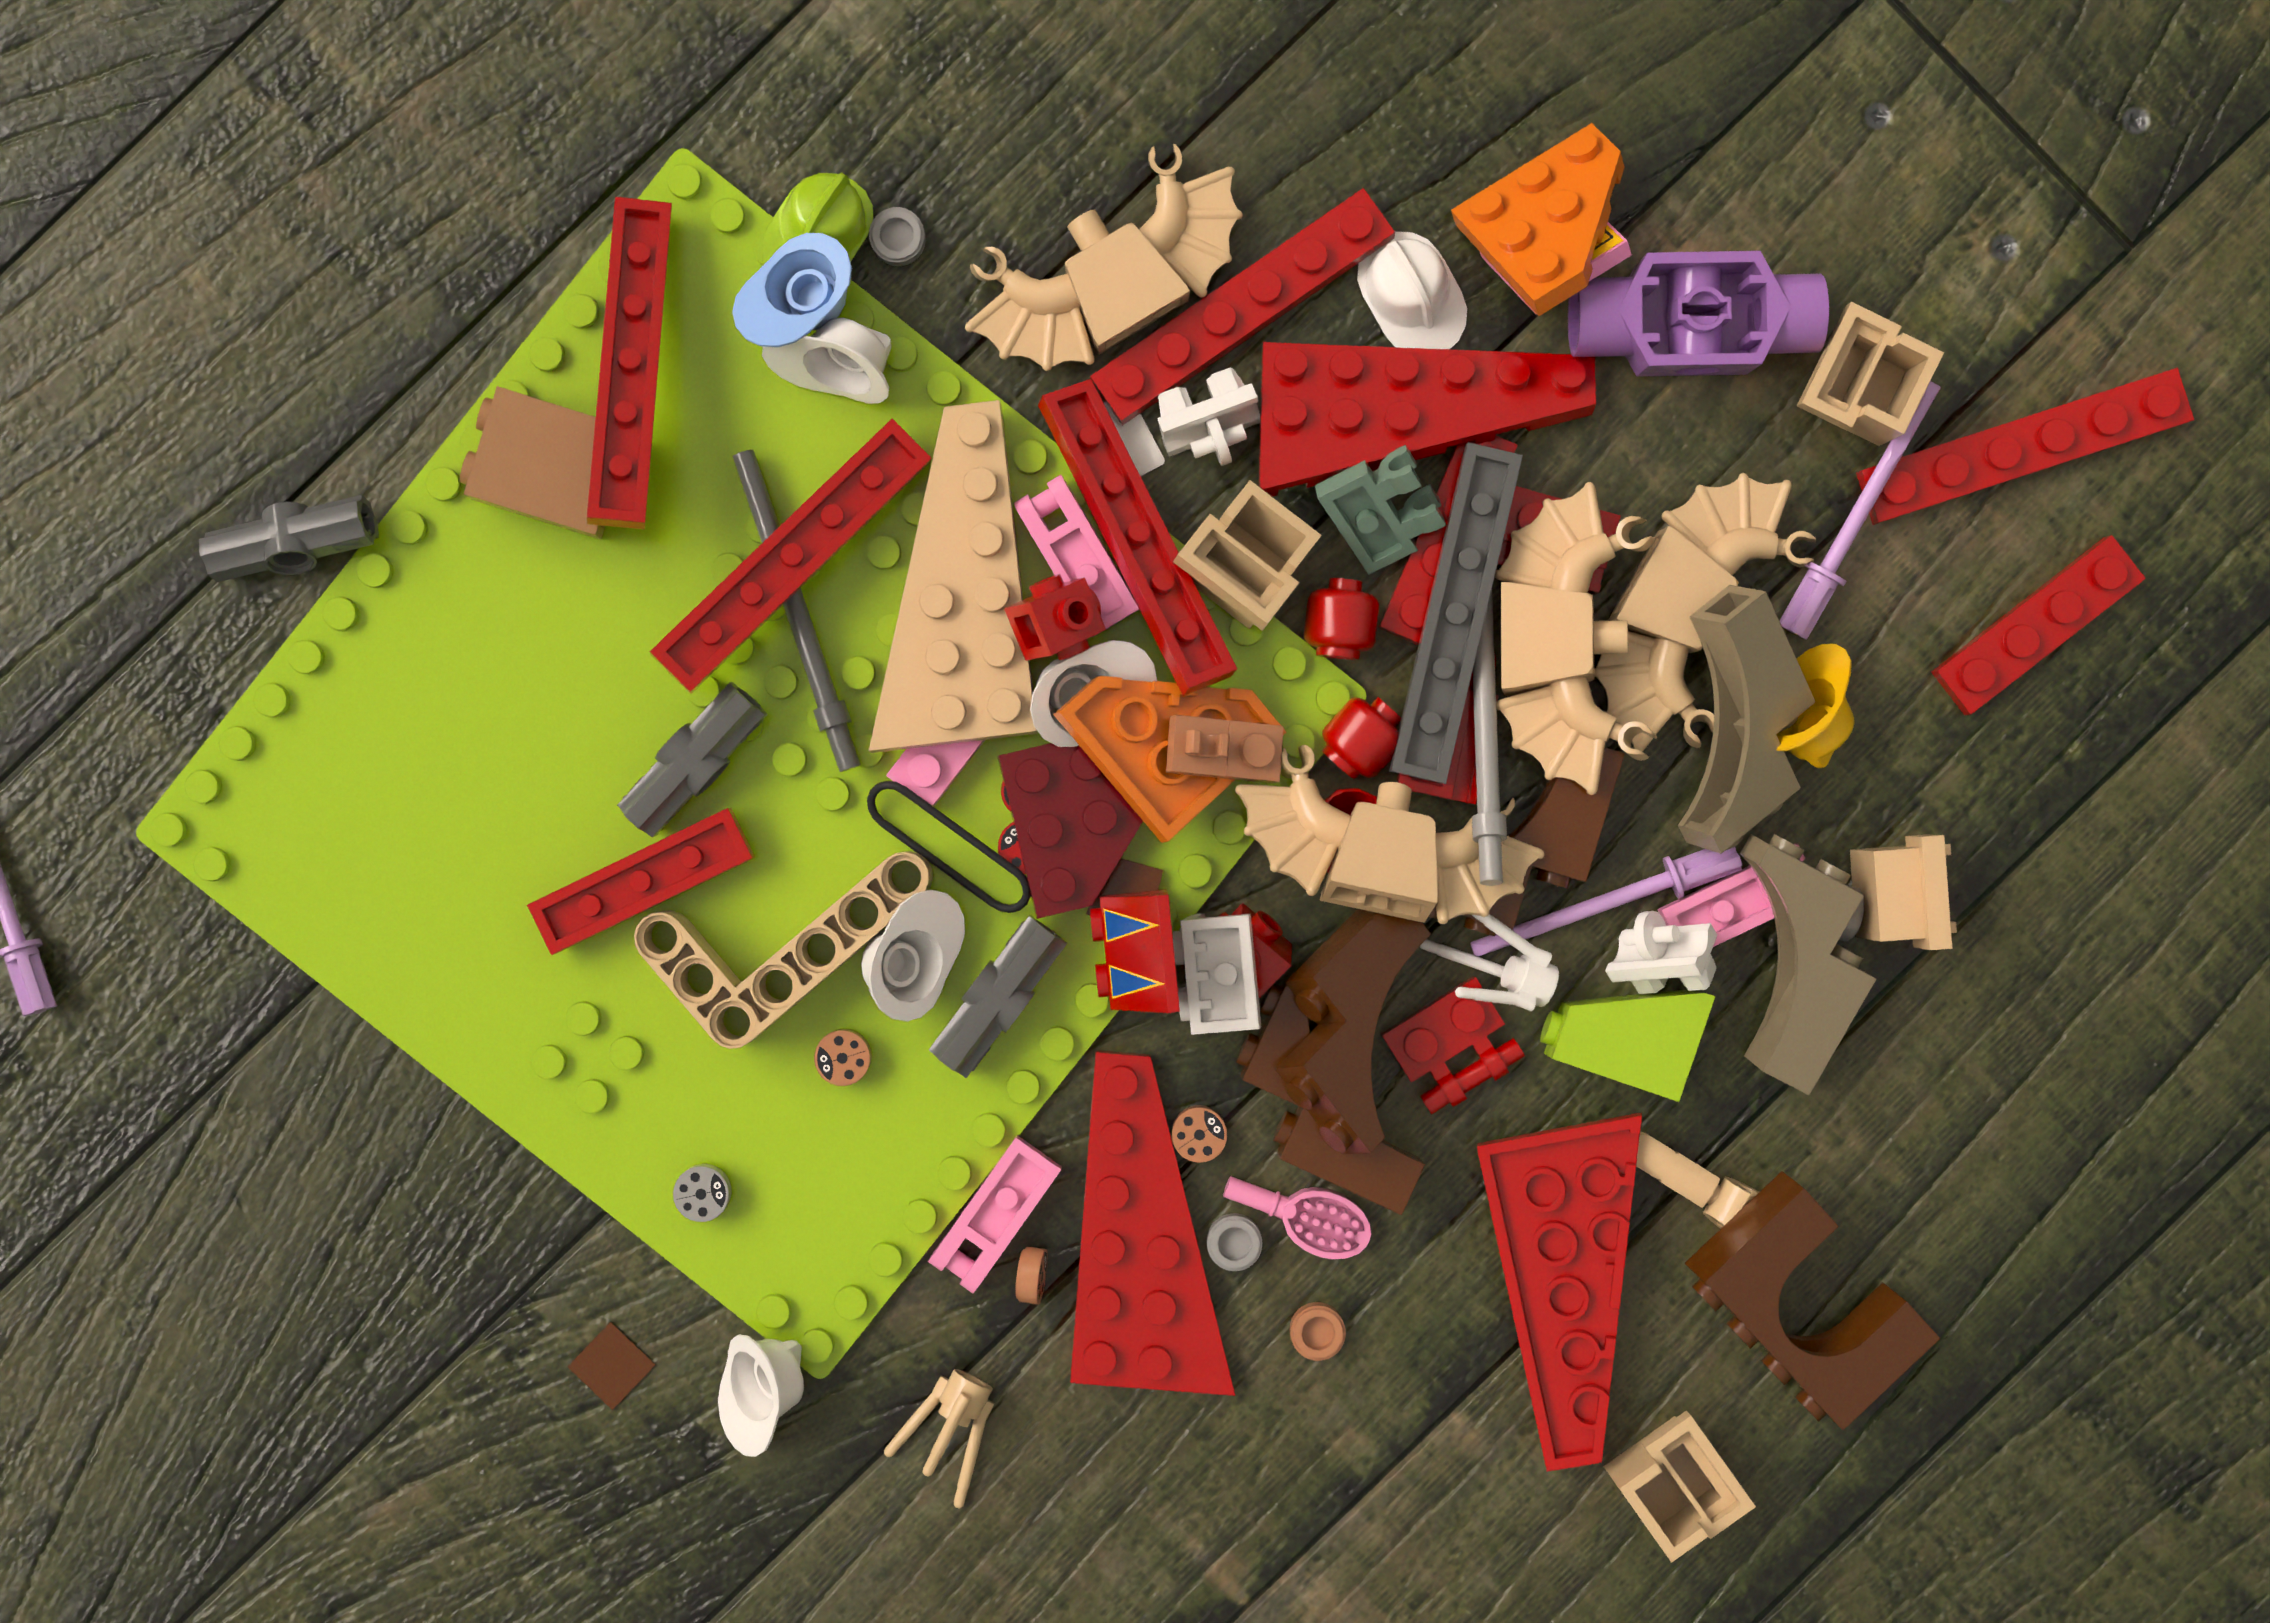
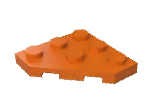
M1591 123L1451 209L1455 225L1538 316H1541L1588 286L1593 270L1591 264L1596 243L1602 242L1612 210L1610 198L1615 184H1620L1625 168L1621 151Z
M1109 676L1093 678L1053 714L1161 843L1170 841L1235 781L1233 779L1166 773L1170 716L1184 715L1281 726L1252 690L1205 687L1183 696L1177 683L1124 680L1120 677Z

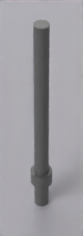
M746 450L735 454L733 459L761 542L763 543L779 527V523L754 450ZM800 588L783 607L818 707L813 710L819 731H826L839 772H844L861 766L847 726L852 720L845 700L839 701Z

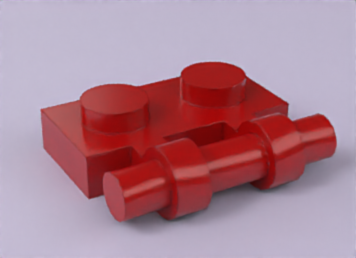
M1474 976L1380 1034L1411 1083L1428 1072L1433 1076L1438 1085L1420 1096L1431 1115L1448 1104L1453 1108L1467 1100L1465 1096L1467 1092L1491 1077L1494 1081L1499 1080L1509 1073L1507 1067L1525 1057L1514 1038L1496 1049L1489 1041L1487 1035L1505 1025L1492 1002L1476 1001L1456 996L1455 990L1458 987L1482 988ZM1472 1046L1480 1059L1452 1075L1444 1062Z

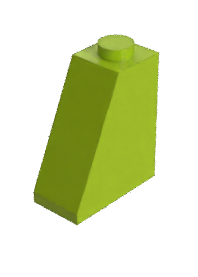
M1687 989L1561 1002L1558 1013L1554 1011L1549 1012L1541 1032L1540 1042L1547 1044L1544 1054L1551 1059L1679 1102L1715 996L1698 990L1688 991Z

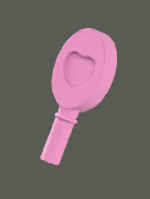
M1232 1176L1228 1179L1223 1197L1268 1213L1269 1217L1275 1216L1282 1219L1286 1232L1293 1242L1313 1255L1328 1259H1346L1359 1254L1367 1247L1370 1241V1224L1364 1212L1352 1199L1344 1194L1327 1188L1310 1187L1300 1189L1287 1197L1280 1195L1279 1191L1275 1193Z

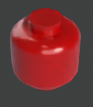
M1329 578L1328 588L1316 589L1309 594L1304 638L1308 644L1317 647L1316 656L1360 660L1361 652L1371 650L1374 647L1379 601L1372 594L1362 592V581Z
M1379 697L1372 704H1369L1362 698H1352L1324 727L1322 736L1327 746L1322 752L1353 780L1360 774L1367 778H1373L1392 760L1399 736V730L1396 726L1401 722L1402 717Z

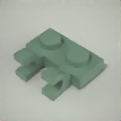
M1406 445L1388 454L1382 460L1379 469L1373 472L1364 460L1315 485L1318 500L1368 575L1418 551L1415 541L1416 536L1422 533H1430L1446 526L1445 519L1438 509L1441 506L1440 499L1431 484L1414 492L1405 502L1404 508L1398 511L1390 498L1398 494H1406L1422 486L1418 475L1414 471V468L1417 467L1416 461Z

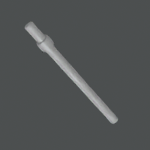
M1491 589L1473 666L1477 814L1472 816L1473 841L1479 843L1480 884L1486 886H1495L1503 883L1501 842L1507 839L1506 815L1500 813L1493 601Z

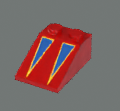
M1167 889L1100 895L1101 908L1090 909L1093 942L1104 941L1106 963L1095 964L1098 997H1109L1111 1010L1157 1013L1180 1012Z

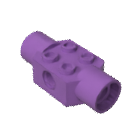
M1761 251L1647 253L1635 265L1629 277H1596L1589 281L1586 288L1571 296L1568 301V339L1572 356H1625L1636 376L1747 375L1763 363L1767 354L1821 352L1826 341L1829 323V295L1824 276L1822 274H1773Z

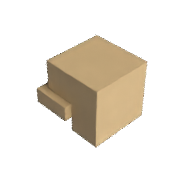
M1850 302L1845 306L1797 407L1878 446L1883 445L1905 434L1944 352L1905 333L1898 336L1902 326Z
M1249 480L1223 513L1220 520L1211 514L1208 515L1173 562L1191 576L1200 592L1248 629L1254 624L1263 631L1300 583L1291 574L1315 545L1321 534Z
M1944 835L1905 836L1906 846L1850 850L1852 887L1859 888L1864 895V914L1856 937L1879 942L1913 939L1914 948L1925 950L1952 949L1951 933H1957L1956 922L1950 921L1946 855H1951V844H1945Z
M1687 1410L1678 1417H1672L1603 1466L1671 1563L1707 1537L1712 1539L1756 1507Z

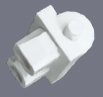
M1231 367L1212 374L1206 380L1212 397L1208 400L1192 405L1186 388L1176 387L1159 394L1161 417L1157 419L1163 444L1169 457L1191 449L1195 459L1215 452L1221 466L1232 462L1228 446L1247 440L1244 429L1260 423V413L1257 406L1258 397L1252 383L1244 385Z
M1641 912L1635 920L1634 929H1625L1621 932L1617 956L1613 962L1608 963L1605 971L1612 982L1631 981L1639 994L1657 993L1665 987L1668 978L1678 977L1683 985L1687 987L1688 991L1706 990L1710 987L1717 969L1710 954L1717 938V933L1711 923L1666 926L1659 912Z

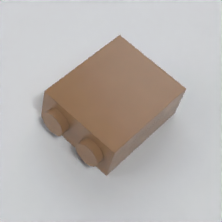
M497 386L493 399L486 397L478 413L476 429L483 432L477 452L469 451L461 468L460 483L466 485L464 495L477 502L601 540L605 526L587 524L595 417Z

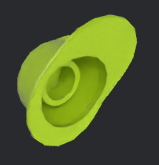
M842 172L840 174L818 173L804 178L790 191L766 229L762 240L763 263L765 264L789 239L804 233H823L837 239L848 252L851 262L868 237L871 223L874 220L873 205L866 191Z

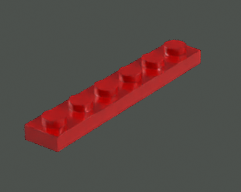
M1362 188L1092 374L1090 379H1092L1096 389L1123 426L1158 402L1160 393L1180 387L1395 238V231L1365 189Z
M615 196L587 508V524L645 530L672 203Z
M2178 367L1901 457L1869 513L1872 524L1875 525L2193 421L2194 416ZM1876 466L1856 473L1862 491Z
M1092 379L1042 395L1038 407L1182 695L1185 696L1232 677L1237 667L1191 576L1173 562L1179 552Z
M892 418L651 649L650 654L692 694L931 462L932 458Z

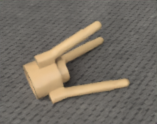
M954 1369L949 1379L940 1376L932 1393L886 1446L884 1455L892 1457L941 1402L942 1405L938 1413L947 1420L923 1467V1474L927 1477L931 1476L957 1426L968 1427L971 1419H974L954 1498V1506L958 1509L962 1508L970 1486L985 1423L995 1404L988 1400L993 1388L979 1378L959 1369Z

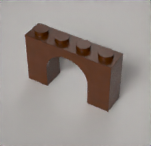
M1781 1171L1685 1262V1265L1699 1278L1692 1288L1715 1312L1724 1305L1734 1316L1726 1323L1729 1328L1750 1349L1758 1342L1767 1351L1768 1354L1761 1359V1362L1783 1385H1786L1793 1379L1802 1389L1795 1396L1799 1403L1818 1422L1827 1415L1838 1427L1844 1430L1941 1338L1906 1300L1883 1282L1839 1324L1823 1333L1812 1336H1796L1783 1331L1779 1319V1299L1784 1283L1791 1272L1839 1226L1805 1188Z

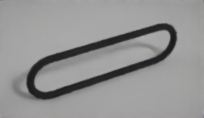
M893 781L877 783L870 790L867 797V807L871 817L882 828L922 855L930 863L989 906L1000 912L1013 913L1020 911L1028 904L1031 897L1028 879L1016 866L913 791ZM885 789L898 791L1009 871L1021 883L1023 889L1021 900L1011 905L995 900L893 826L878 813L875 804L877 794Z

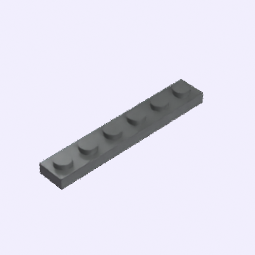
M1469 442L1465 445L1400 722L1398 741L1389 772L1446 784L1523 455Z

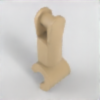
M1640 1131L1636 1167L1701 1208L1707 1203L1708 1205L1703 1214L1720 1229L1759 1193V1191L1726 1176L1721 1184L1718 1185L1719 1177L1650 1135Z

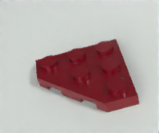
M1049 743L998 755L999 766L1029 883L1036 919L1092 906L1143 823V820L1079 745L1076 747H1058Z

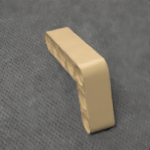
M899 852L888 857L742 982L694 925L679 912L672 910L661 911L644 917L635 930V946L644 960L716 1043L729 1049L740 1048L760 1036L869 943L875 935L884 930L902 902L915 893L929 890L933 881V870L929 861L916 852ZM901 861H910L920 870L921 881L913 892L900 891L892 881L893 868ZM858 897L869 898L878 908L877 921L871 928L858 927L850 917L851 904ZM659 921L668 922L676 931L677 941L669 952L660 950L652 941L653 927ZM821 933L827 935L835 944L836 952L829 964H820L811 959L807 946L814 934ZM694 964L705 965L713 975L712 988L706 994L694 991L688 983V972ZM772 970L783 971L792 980L793 989L788 999L778 1000L768 993L765 982ZM729 1007H739L747 1013L750 1026L745 1035H733L726 1029L723 1017Z

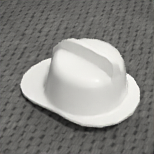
M1395 231V238L1358 263L1357 281L1363 298L1384 335L1394 347L1450 349L1459 341L1466 327L1467 306L1462 291L1445 260L1428 239L1413 232Z
M833 318L820 329H817L810 337L804 336L797 342L782 347H763L762 357L767 366L779 377L796 386L845 396L867 404L881 403L889 395V385L883 375V371L891 350V339L886 334L867 328L853 320Z
M1112 640L1094 645L1086 651L1067 659L1052 661L1043 669L1032 694L1030 712L1036 730L1043 739L1058 747L1078 746L1079 744L1053 714L1093 678L1098 676L1120 677L1124 680L1146 682L1157 681L1154 663L1147 653L1131 642Z
M927 890L915 893L900 904L891 917L886 929L875 935L863 952L861 962L863 978L879 1010L891 1019L911 1021L921 1018L932 1009L960 952L965 935L964 915L959 904L947 893Z
M739 1334L730 1342L728 1359L719 1389L718 1407L720 1420L727 1438L733 1447L744 1456L757 1457L765 1452L772 1441L778 1418L795 1406L802 1398L804 1392V1381L800 1369L802 1347L795 1340L781 1342L776 1339H763L754 1341L747 1335Z

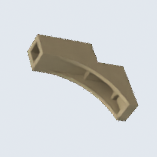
M1734 585L1727 586L1690 616L1705 651L1711 673L1714 694V728L1710 755L1704 776L1688 811L1678 824L1686 843L1720 854L1738 845L1748 831L1765 817L1779 811L1783 806V802L1801 788L1785 752L1776 750L1780 745L1776 734L1793 726L1798 716L1816 702L1766 591Z
M1750 834L1740 854L1756 873L1770 901L1778 938V963L1776 980L1768 1009L1744 1057L1766 1074L1810 1095L1876 981V978L1859 968L1864 958L1837 944L1864 895L1846 885L1851 877L1850 874L1820 859L1816 868L1804 863L1800 858L1805 850L1774 834L1771 841L1767 843Z

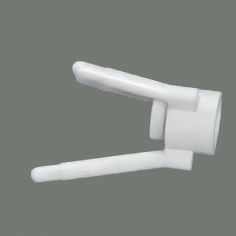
M1490 914L1487 917L1472 916L1524 954L1520 958L1511 956L1505 966L1428 939L1419 946L1421 949L1500 977L1501 986L1508 989V992L1458 987L1455 990V994L1459 998L1515 1005L1533 1011L1535 1005L1539 1007L1545 1006L1552 998L1557 987L1559 970L1557 966L1550 964L1552 953L1533 946Z

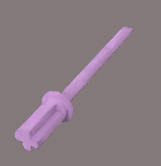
M1930 381L1905 434L1891 440L1821 565L1819 566L1812 562L1805 565L1808 571L1779 620L1784 629L1807 640L1837 586H1844L1847 581L1835 573L1941 388L1939 385Z
M1735 847L1724 851L1722 854L1703 849L1675 860H1671L1667 856L1663 858L1666 872L1516 925L1513 931L1526 940L1671 887L1676 897L1681 899L1684 898V891L1742 871V862ZM1497 934L1496 936L1489 935L1470 943L1474 955L1478 957L1511 945Z
M0 864V921L9 945L0 949V958H4L22 1015L25 1017L34 1013L45 1012L47 1009L56 1007L57 1004L38 947L43 945L40 938L25 939Z

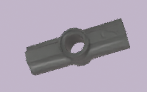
M363 495L313 507L297 502L275 503L263 510L262 519L205 533V537L199 539V552L205 564L207 574L216 582L266 570L282 575L303 574L311 571L316 566L317 558L373 545L374 540L379 538L378 522L373 514L371 503Z
M729 682L692 724L687 723L682 726L662 746L655 756L657 762L635 783L629 793L624 795L617 806L622 810L624 816L638 829L651 837L657 836L693 795L699 796L722 774L730 763L728 757L762 723V720L768 714L746 691L742 690L734 682Z
M1029 915L1006 943V947L995 962L989 961L961 999L964 1003L929 1048V1051L950 1069L967 1078L990 1050V1046L1001 1031L1007 1032L1035 994L1032 990L1067 945V942L1042 922Z

